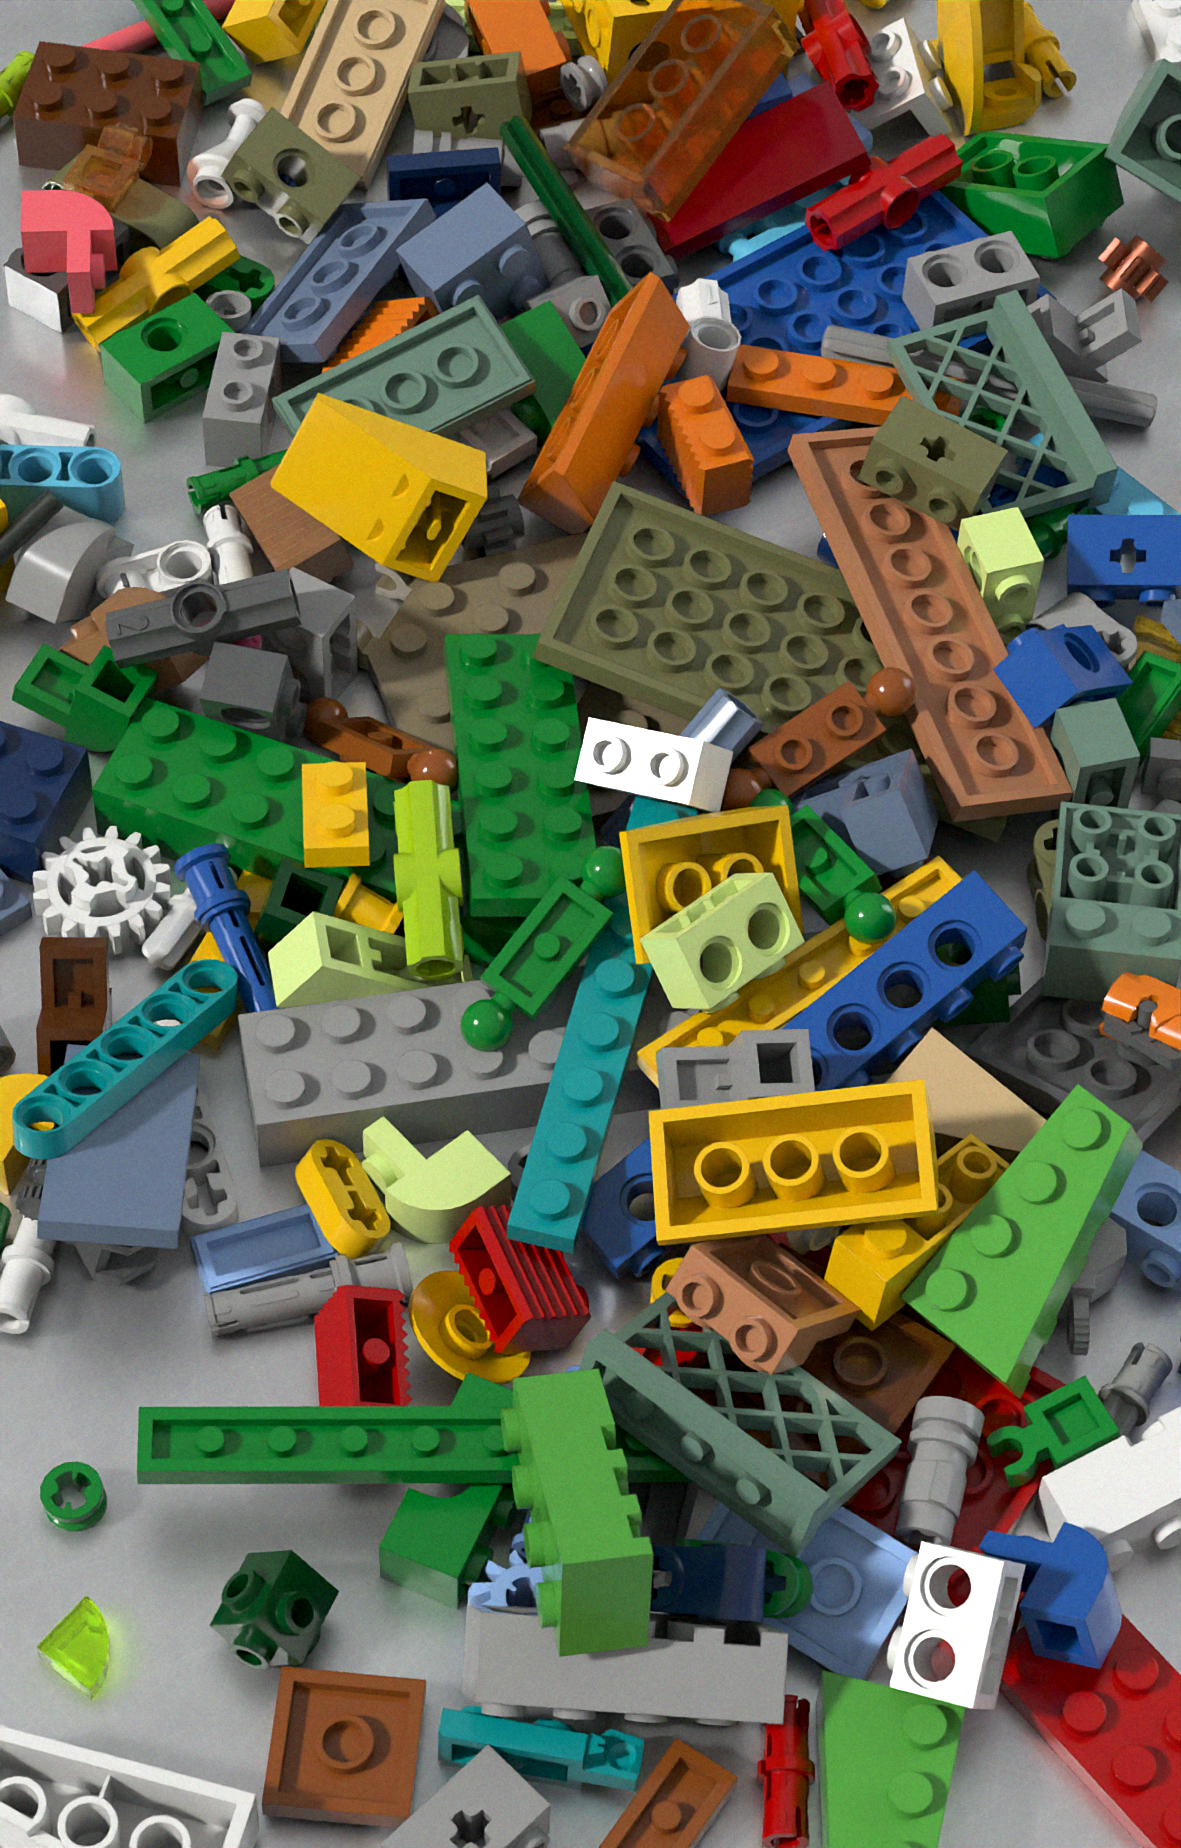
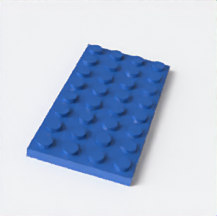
M937 190L920 200L919 206L912 217L896 229H887L884 225L880 224L840 249H831L828 252H824L813 242L810 230L805 224L703 279L718 281L720 289L728 293L731 323L740 332V344L822 357L821 342L827 326L830 325L891 338L920 331L919 326L902 299L907 258L989 236ZM1039 283L1036 300L1049 294L1057 301V298ZM678 292L671 295L675 303ZM985 331L962 338L959 345L980 354H984L994 348ZM594 342L580 349L585 358H587ZM677 373L671 380L665 378L661 388L664 385L680 382ZM728 381L726 387L720 392L755 460L752 464L754 470L751 473L754 478L750 480L751 482L791 460L787 450L793 434L846 430L859 423L726 401ZM657 415L647 429L641 427L634 443L641 447L640 453L685 497L686 491L681 490L682 483L677 481V474L673 473V466L669 464V457L665 456V449L661 448V441L656 439Z

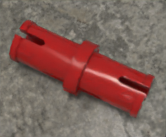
M785 1694L783 1724L764 1723V1760L758 1761L757 1781L763 1785L764 1818L762 1844L767 1848L772 1846L774 1848H806L809 1845L808 1796L809 1785L815 1782V1764L809 1759L808 1747L810 1702L805 1698L798 1700L797 1695Z

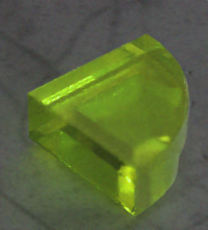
M86 1595L36 1647L40 1659L92 1700L107 1676L110 1641L103 1615L95 1603Z

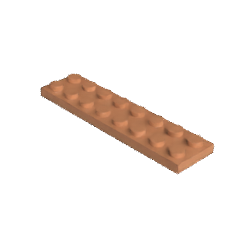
M880 427L793 434L787 452L884 668L894 667L905 671L915 683L916 698L912 707L905 713V716L952 821L960 822L1060 809L1061 801L1069 802L1074 792L1044 728L1034 729L993 671V668L1009 654L949 526L934 520L930 516L858 479L872 439Z

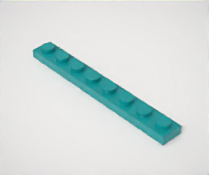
M636 796L626 830L698 815V809ZM627 890L617 897L605 898L603 905L614 913V921L589 951L507 1223V1239L574 1254L655 972L651 963L636 964Z

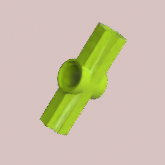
M432 780L411 781L402 789L394 791L395 802H393L399 853L394 854V873L398 910L403 912L407 969L409 976H418L426 981L449 979L451 975L457 972L464 971L463 959H465L463 929L460 923L459 906H464L459 848H454L449 786L437 784Z

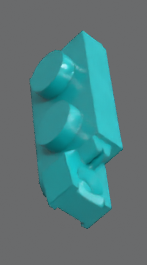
M467 1706L462 1708L461 1711L443 1708L438 1729V1761H441V1765L463 1768L482 1749L489 1745L527 1781L581 1790L582 1782L635 1792L641 1772L644 1739L611 1728L599 1736L594 1733L588 1736V1734L575 1732L566 1723L551 1719L536 1720L532 1724L507 1720L500 1716L482 1714L480 1706Z

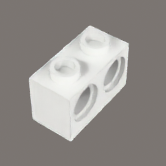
M589 717L574 780L625 794L713 813L720 812L733 751L700 740Z
M921 1541L919 1555L914 1554L911 1557L904 1575L903 1592L905 1597L909 1598L903 1627L899 1626L896 1628L888 1648L887 1664L889 1669L893 1670L890 1687L972 1709H995L1026 1565L947 1545ZM963 1568L971 1580V1593L967 1601L957 1608L948 1597L947 1584L950 1576L957 1569ZM946 1640L954 1650L955 1666L952 1673L946 1679L941 1680L932 1668L931 1658L935 1647L941 1641Z

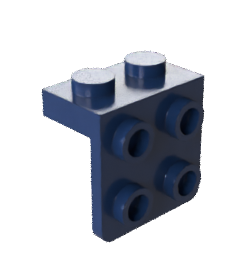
M498 147L387 156V201L427 199L437 216L434 221L486 183L500 195L501 162ZM400 263L397 267L399 279L405 283H410Z

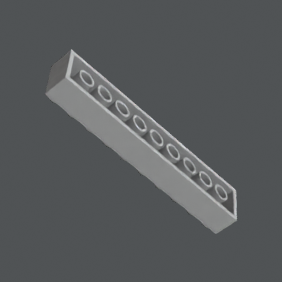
M822 931L804 933L802 936L805 942H807ZM701 955V957H700V969H701V971H702L703 959H702V955ZM585 965L578 966L535 1022L516 1009L512 1014L513 1032L511 1038L502 1048L491 1052L478 1051L469 1046L464 1040L460 1029L461 1018L466 1008L475 1001L491 999L495 994L484 986L481 980L238 1015L241 1058L260 1167L299 1162L317 1140L322 1139L335 1140L345 1145L353 1153L364 1152L363 1130L383 1116L412 1145L454 1139L467 1130L474 1136L537 1126ZM655 972L614 1115L661 1108L659 1089L636 1065L637 1052L702 1010L672 1008ZM895 985L885 993V996L892 1005L904 1008L898 986ZM846 1026L840 1029L834 1036L836 1042L847 1050H860L871 1041L869 1034L857 1026ZM888 1059L869 1076L894 1073L902 1062L893 1065ZM813 1071L814 1085L819 1084L821 1080L819 1076Z

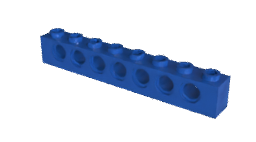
M975 870L780 1029L809 1030L812 1068L821 1080L815 1088V1092L871 1085L873 1080L869 1075L888 1059L893 1065H897L906 1059L923 1039L919 1033L938 1017L944 1023H947L958 1016L974 999L970 991L985 978L990 976L996 982L1006 976L1021 962L1024 954L1020 949L1024 946L1028 928ZM955 943L966 948L971 955V959L964 965L953 967L941 962L935 952L945 944ZM904 984L916 989L921 996V1000L913 1007L898 1008L887 1000L885 993L895 985ZM846 1026H857L869 1034L871 1041L860 1050H847L836 1042L834 1036L840 1029ZM650 1137L594 1182L579 1236L618 1282L631 1272L637 1278L643 1276L653 1269L668 1253V1250L663 1245L659 1246L657 1243L655 1220H639L629 1211V1207L636 1197L646 1193L654 1194Z

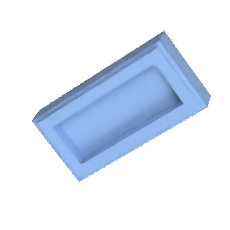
M308 1203L189 1237L191 1251L206 1294L225 1290L229 1291L251 1284L329 1267V1261L335 1260V1256H338L337 1250L324 1237Z

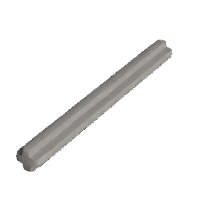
M830 325L827 326L823 334L821 356L895 368L886 352L888 340L894 338ZM926 350L908 354L914 365L935 373L938 372L944 357ZM952 360L945 376L965 379L966 384L976 387L983 371ZM990 375L984 388L987 392L1010 399H1016L1019 392L1013 382L994 375ZM1066 375L1089 416L1141 427H1149L1155 418L1157 397L1154 394Z

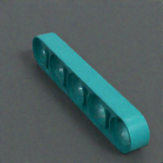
M209 959L194 961L184 966L23 1097L15 1105L12 1113L13 1144L16 1150L24 1156L34 1159H51L71 1150L237 1008L238 974L235 969L225 962ZM202 987H215L222 989L223 991L216 993H200L194 991V989ZM161 1020H177L183 1022V1024L176 1026H160L154 1024V1022ZM122 1053H136L144 1056L135 1060L113 1058L114 1055ZM81 1087H95L102 1090L92 1095H78L70 1092ZM38 1122H52L59 1125L58 1128L47 1131L32 1130L27 1126Z

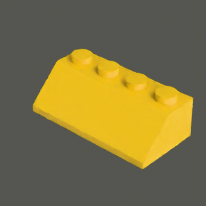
M924 1079L649 1111L656 1238L659 1246L938 1215V1165L933 1113Z

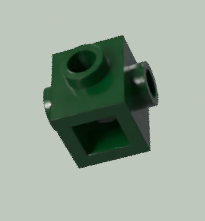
M292 1550L248 1553L239 1571L224 1586L221 1594L222 1603L209 1626L231 1644L229 1650L236 1659L252 1668L265 1670L269 1666L302 1665L305 1657L313 1651L321 1636L320 1628L339 1590Z

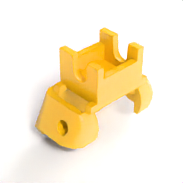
M937 0L938 39L931 40V43L935 47L939 58L944 62V83L953 101L952 108L964 136L977 134L982 130L992 131L1017 126L1033 116L1041 104L1042 86L1039 70L1025 64L1024 0ZM1011 60V69L1015 77L984 83V65Z

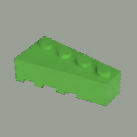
M1077 1084L900 1296L919 1317L947 1340L955 1344L959 1350L1019 1399H1021L1031 1378L1029 1373L1042 1346L1047 1345L1058 1322L1056 1317L1073 1282L1077 1283L1088 1261L1087 1253L1101 1225H1105L1143 1147L1132 1125Z
M599 1369L513 1378V1408L501 1409V1429L506 1453L518 1451L520 1465L512 1466V1483L516 1507L518 1510L527 1508L530 1510L532 1523H524L523 1526L524 1546L528 1567H541L544 1582L535 1584L536 1607L541 1629L553 1627L559 1657L648 1646L654 1553L649 1536L641 1537L639 1524H642V1513L636 1494L629 1495L628 1466L623 1449H616L615 1422Z
M822 1670L815 1705L819 1751L818 1785L821 1800V1848H937L966 1707Z

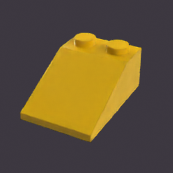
M788 805L738 808L685 817L619 832L636 964L651 963L639 940L641 937L736 873L773 872L801 934H804ZM748 923V935H750V925H749V923Z

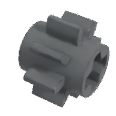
M487 486V499L461 542L465 552L478 549L479 557L482 558L513 550L510 540L522 538L525 534L523 516L516 497L513 494L501 497L498 486Z

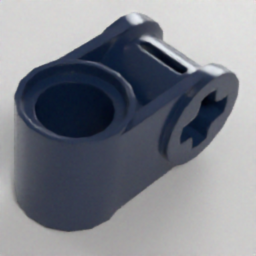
M651 1544L654 1557L650 1612L697 1616L698 1619L763 1623L767 1548L732 1544H701V1547ZM671 1572L672 1580L670 1586L654 1587L653 1579L655 1573Z

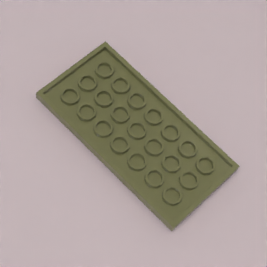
M613 481L539 637L533 655L535 660L689 721L693 720L719 687L725 689L745 703L763 723V727L748 743L750 745H753L847 681L852 683L861 697L864 696L869 679L874 673L884 668L841 570L616 481ZM999 633L1006 648L1014 638ZM905 713L898 717L877 716L886 728L883 738L828 774V776L832 777L912 748L939 813V820L998 843L1009 817L1007 815L953 822Z

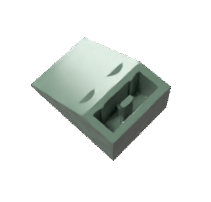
M1061 801L1045 947L1042 996L1104 1002L1105 996L1112 984L1125 972L1135 975H1148L1176 987L1181 965V815Z

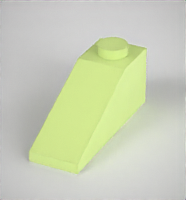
M314 911L268 952L276 1006L279 1008L474 981L468 955H465V959H463L464 971L451 975L449 979L426 981L418 976H409L405 937Z

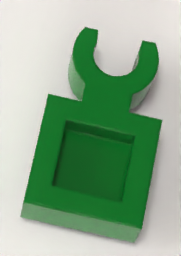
M1084 1375L1024 1406L1025 1418L1029 1426L1023 1429L1016 1426L999 1428L991 1433L986 1441L992 1458L1001 1455L1007 1450H1017L1023 1454L1019 1461L1004 1468L1008 1485L1016 1487L1029 1482L1037 1473L1039 1464L1050 1458L1057 1470L1120 1438V1431Z

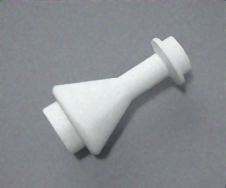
M246 98L233 103L226 114L227 121L231 126L226 140L194 157L188 164L187 177L192 192L198 201L210 208L224 209L232 203L244 201L233 191L230 183L222 178L221 175L236 150L266 115L265 107L258 101Z

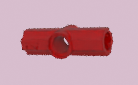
M804 0L803 11L797 13L806 34L800 40L808 58L824 82L829 80L844 110H854L858 113L874 103L875 91L880 87L877 76L873 71V66L867 54L872 52V48L865 33L849 11L845 0Z
M941 133L936 137L930 136L887 162L880 156L871 157V165L853 173L847 186L806 209L805 224L810 230L813 242L824 252H828L831 249H840L880 224L884 225L887 229H896L902 226L915 213L920 200L961 176L963 162L958 157L955 144Z

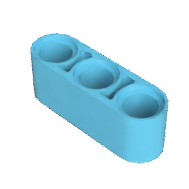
M0 444V499L7 507L9 524L47 489L64 506L89 518L111 524L123 515L125 499L120 459L110 450L99 447Z

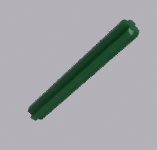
M517 115L509 122H503L499 129L503 142L588 276L598 275L612 308L634 288L526 118Z

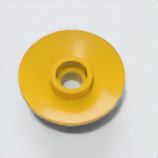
M446 1270L434 1272L423 1278L413 1290L408 1304L412 1330L425 1352L446 1372L462 1381L467 1372L501 1386H506L513 1383V1378H519L527 1369L532 1351L505 1354L494 1352L495 1342L489 1341L490 1331L484 1330L485 1320L479 1319V1309L474 1307V1297L469 1296V1286L464 1285V1275L459 1274V1271Z

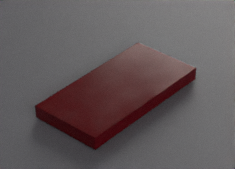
M829 80L630 178L629 181L646 217L650 218L654 225L658 242L665 256L670 255L674 261H677L871 165V161Z

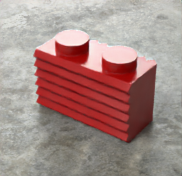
M494 1205L486 1209L483 1206L474 1209L449 1242V1252L454 1253V1263L459 1264V1274L464 1275V1285L469 1286V1296L474 1297V1307L479 1309V1319L485 1320L484 1330L490 1331L489 1341L495 1342L494 1352L505 1354L567 1349L592 1316L589 1312L588 1295L581 1285L575 1283L563 1257V1251L507 1239V1223L513 1205L508 1208L502 1205L495 1209Z
M356 1285L337 1287V1292H333V1297L328 1298V1303L323 1304V1309L319 1310V1314L314 1315L319 1406H407L412 1398L406 1392L410 1389L411 1385L405 1380L410 1375V1372L404 1367L410 1360L403 1354L409 1348L403 1342L408 1334L402 1329L407 1321L401 1316L406 1308L400 1303L405 1296L398 1289Z

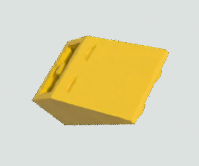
M318 393L271 479L270 487L382 566L429 582H438L487 499L486 452Z

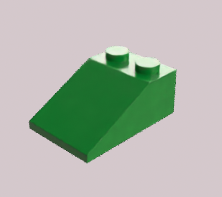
M983 130L956 151L958 157L963 162L961 176L938 189L987 235L993 236L1012 231L1025 253L1040 255L1043 259H1057L1067 255L1077 242L1091 231L1101 227L1105 223V219L1124 204L1116 164L1104 158L1109 144Z

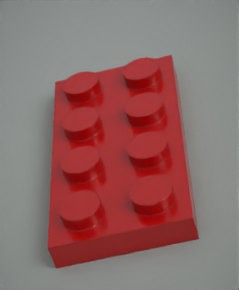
M1123 1613L1118 1635L1100 1669L1035 1656L1024 1625L1010 1636L999 1692L1142 1848H1181V1675Z

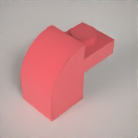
M68 190L21 191V240L26 273L67 272L71 314L95 313V289H105V271H118L114 227L110 214L97 200L79 192Z

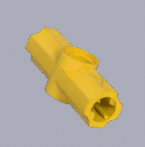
M209 216L160 251L155 247H147L135 252L121 267L119 279L95 295V313L72 314L74 321L97 353H101L100 343L110 339L117 332L126 330L156 314L163 307L174 304L189 296L198 287L239 260L238 249L216 218L212 219Z

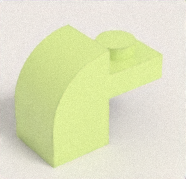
M384 1116L363 1130L364 1161H362V1168L365 1170L372 1185L380 1193L385 1194V1207L391 1223L390 1228L405 1238L427 1244H447L474 1209L480 1206L486 1209L494 1205L495 1209L502 1205H505L506 1208L511 1206V1173L468 1130L427 1160Z

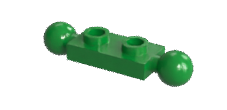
M770 788L761 790L749 807L788 805L799 895L829 926L844 918L848 933L856 941L863 944H877L886 940L895 929L897 916L891 901L878 893L883 889L876 874L808 805L794 813L792 802L783 792Z
M601 846L592 850L583 861L581 869L583 882L579 887L560 875L481 975V983L495 994L491 999L475 1001L464 1011L460 1022V1029L464 1040L469 1046L483 1052L496 1051L502 1048L512 1036V1014L516 1009L535 1022L614 921V913L600 902L603 898L617 897L626 891L622 851L620 848Z

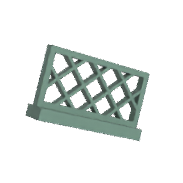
M1017 290L997 295L993 309L888 340L886 352L914 402L1005 448L1010 453L1033 461L1026 477L1000 469L995 483L1018 491L1019 494L1016 501L992 508L986 498L976 516L1018 507L1023 518H1027L1081 500L1087 509L1109 502L1119 468ZM985 331L994 348L990 357L959 345L962 338ZM926 350L942 356L944 359L938 372L935 373L914 365L908 354ZM952 360L983 371L976 387L945 376ZM990 375L1000 377L1015 384L1019 391L1015 401L984 390ZM938 390L969 401L962 418L937 408L934 398ZM976 405L1008 416L1001 432L970 421ZM1015 419L1040 428L1044 435L1040 446L1008 435ZM1040 464L1064 472L1070 484L1053 488L1034 481Z
M665 1292L614 1334L604 1329L590 1340L578 1371L599 1369L614 1422L794 1558L812 1543L818 1527L896 1456L902 1443L900 1439L800 1366L774 1375L760 1371L755 1373L726 1370L723 1354H736L733 1352L729 1341L718 1332L703 1327V1332L671 1330L669 1316L680 1308L676 1299L668 1292ZM631 1347L660 1349L663 1366L654 1365ZM675 1350L707 1353L710 1369L678 1367ZM686 1388L715 1390L718 1407L709 1406ZM730 1391L762 1393L765 1410L734 1408ZM778 1394L799 1396L811 1405L813 1414L783 1412ZM742 1429L770 1431L774 1449L764 1447ZM786 1432L818 1434L822 1452L790 1450ZM834 1435L852 1436L872 1451L867 1455L838 1453ZM798 1471L826 1472L830 1489L825 1492Z

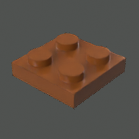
M281 1666L262 1797L263 1815L398 1828L412 1814L426 1699V1680Z

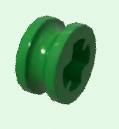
M76 1461L58 1465L44 1477L40 1486V1500L47 1517L59 1529L68 1532L89 1529L103 1518L107 1509V1494L98 1472L88 1464ZM75 1485L77 1492H81L83 1486L87 1487L83 1491L87 1501L83 1506L72 1509L70 1502H67L64 1509L60 1508L64 1502L61 1491L64 1488Z

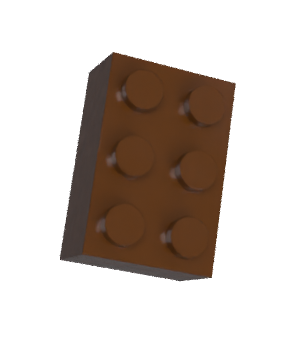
M39 41L13 115L19 165L59 171L81 151L88 150L147 183L181 187L204 113L201 62Z

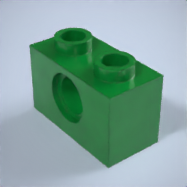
M194 292L174 304L163 307L156 314L126 330L117 332L110 339L100 343L104 384L146 424L209 388L222 332H235Z

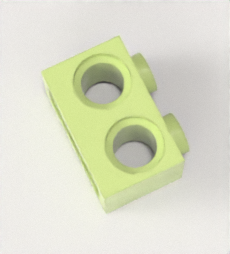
M1018 507L961 519L957 546L997 631L1006 636L1016 638L1026 631V624L1033 619L1044 558Z
M773 872L733 874L639 939L672 1008L702 1009L703 1013L716 1012L732 1004L739 997L737 990L750 980L761 979L780 970L786 964L784 956L805 942ZM748 923L750 925V935H748ZM701 955H702V959H703L702 971H701V969H700V957H701Z

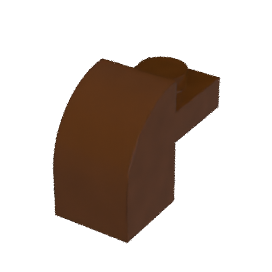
M42 937L39 946L42 1008L36 1027L38 1074L49 1077L64 1065L67 1044L87 1046L112 1026V988H109L108 937Z

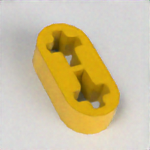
M317 1140L295 1168L297 1184L329 1244L339 1253L345 1254L349 1258L355 1259L369 1256L390 1231L391 1223L388 1214L356 1155L345 1145L335 1140Z

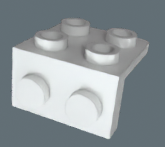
M904 18L868 36L867 39L871 45L872 52L867 54L873 66V71L877 76L880 87L875 91L874 103L859 113L854 110L847 111L867 130H871L911 110L930 136L936 137L941 133L946 135L952 132L947 109L953 106V101L945 83L939 76L937 77L936 71L942 69V63L931 41L927 39L921 42ZM813 67L811 77L819 85L824 80L815 67Z

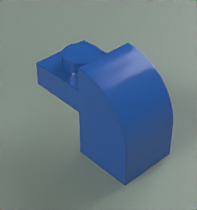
M1066 1522L1063 1523L1053 1543L1041 1541L1031 1536H1015L988 1530L979 1546V1549L985 1555L1026 1565L1021 1584V1590L1025 1593V1596L1019 1608L1033 1654L1035 1656L1100 1669L1118 1635L1122 1621L1121 1605L1107 1556L1100 1542L1085 1529Z

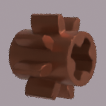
M1135 235L1127 245L1115 237L1098 257L1108 266L1099 279L1114 292L1122 288L1135 300L1141 294L1152 303L1169 283L1159 273L1168 261L1138 235Z

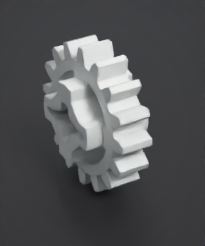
M110 826L106 831L105 837L96 838L93 830L90 827L83 828V841L75 843L72 839L63 836L59 839L60 855L52 852H44L42 854L43 870L33 872L32 876L35 891L33 893L36 916L43 917L44 929L48 936L61 931L62 937H108L111 949L115 954L122 953L123 939L130 937L133 941L142 945L146 941L145 926L156 928L163 919L162 910L167 909V902L172 897L169 864H161L160 849L157 845L143 850L140 833L134 832L124 841L118 838L117 826ZM135 874L144 883V890L138 888L137 878L133 877ZM62 890L67 892L68 901L72 903L70 906L62 900Z

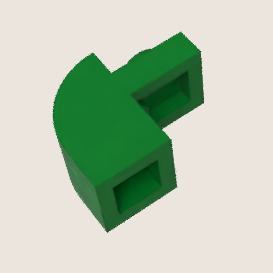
M43 643L14 686L11 700L66 728L63 741L85 747L88 751L107 752L116 749L145 698L152 699L159 673L142 664L119 669L115 663L111 648L103 645L91 665L87 666Z

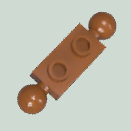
M883 668L874 673L869 679L866 694L862 697L852 683L847 681L748 747L745 756L755 769L752 771L744 768L729 770L720 810L747 808L757 794L767 788L779 790L791 800L882 739L886 728L877 716L898 717L912 707L916 698V687L911 676L899 668Z
M320 697L307 704L303 734L312 743L339 754L340 762H366V768L377 772V775L404 784H408L411 781L432 780L437 784L449 786L450 794L457 788L458 761L447 750L432 746L369 716L349 718L345 707L333 698Z

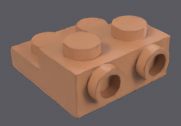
M765 1234L708 1240L691 1245L665 1289L666 1292L676 1299L681 1311L692 1322L705 1329L718 1332L729 1341L733 1352L742 1362L757 1371L769 1373L770 1375L804 1364L816 1342L847 1332L861 1310Z

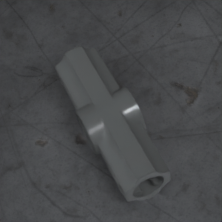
M288 568L218 586L205 581H192L181 586L174 593L173 597L106 613L105 621L108 641L115 663L119 669L191 651L202 656H211L214 641L233 644L236 640L302 625L299 601ZM205 611L216 612L215 617L208 624L199 627L191 626L193 619L198 614Z

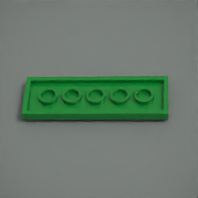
M539 633L445 634L443 653L454 757L458 761L457 788L471 917H528L560 875L579 887L583 882L581 875L583 861L592 850L596 849L588 784L574 780L582 749V740L573 674L533 659L534 651L541 635Z

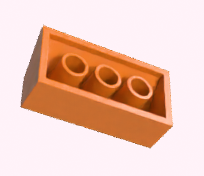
M649 272L610 309L517 499L519 505L571 535L582 533L593 525L612 482L616 481L618 475L625 477L632 468L641 449L634 441L641 427L647 429L658 415V392L665 378L671 380L676 375L687 355V350L681 347V344L690 326L660 277Z

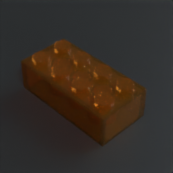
M673 0L564 146V150L591 184L622 200L632 198L636 207L669 223L800 45L776 9L762 1Z

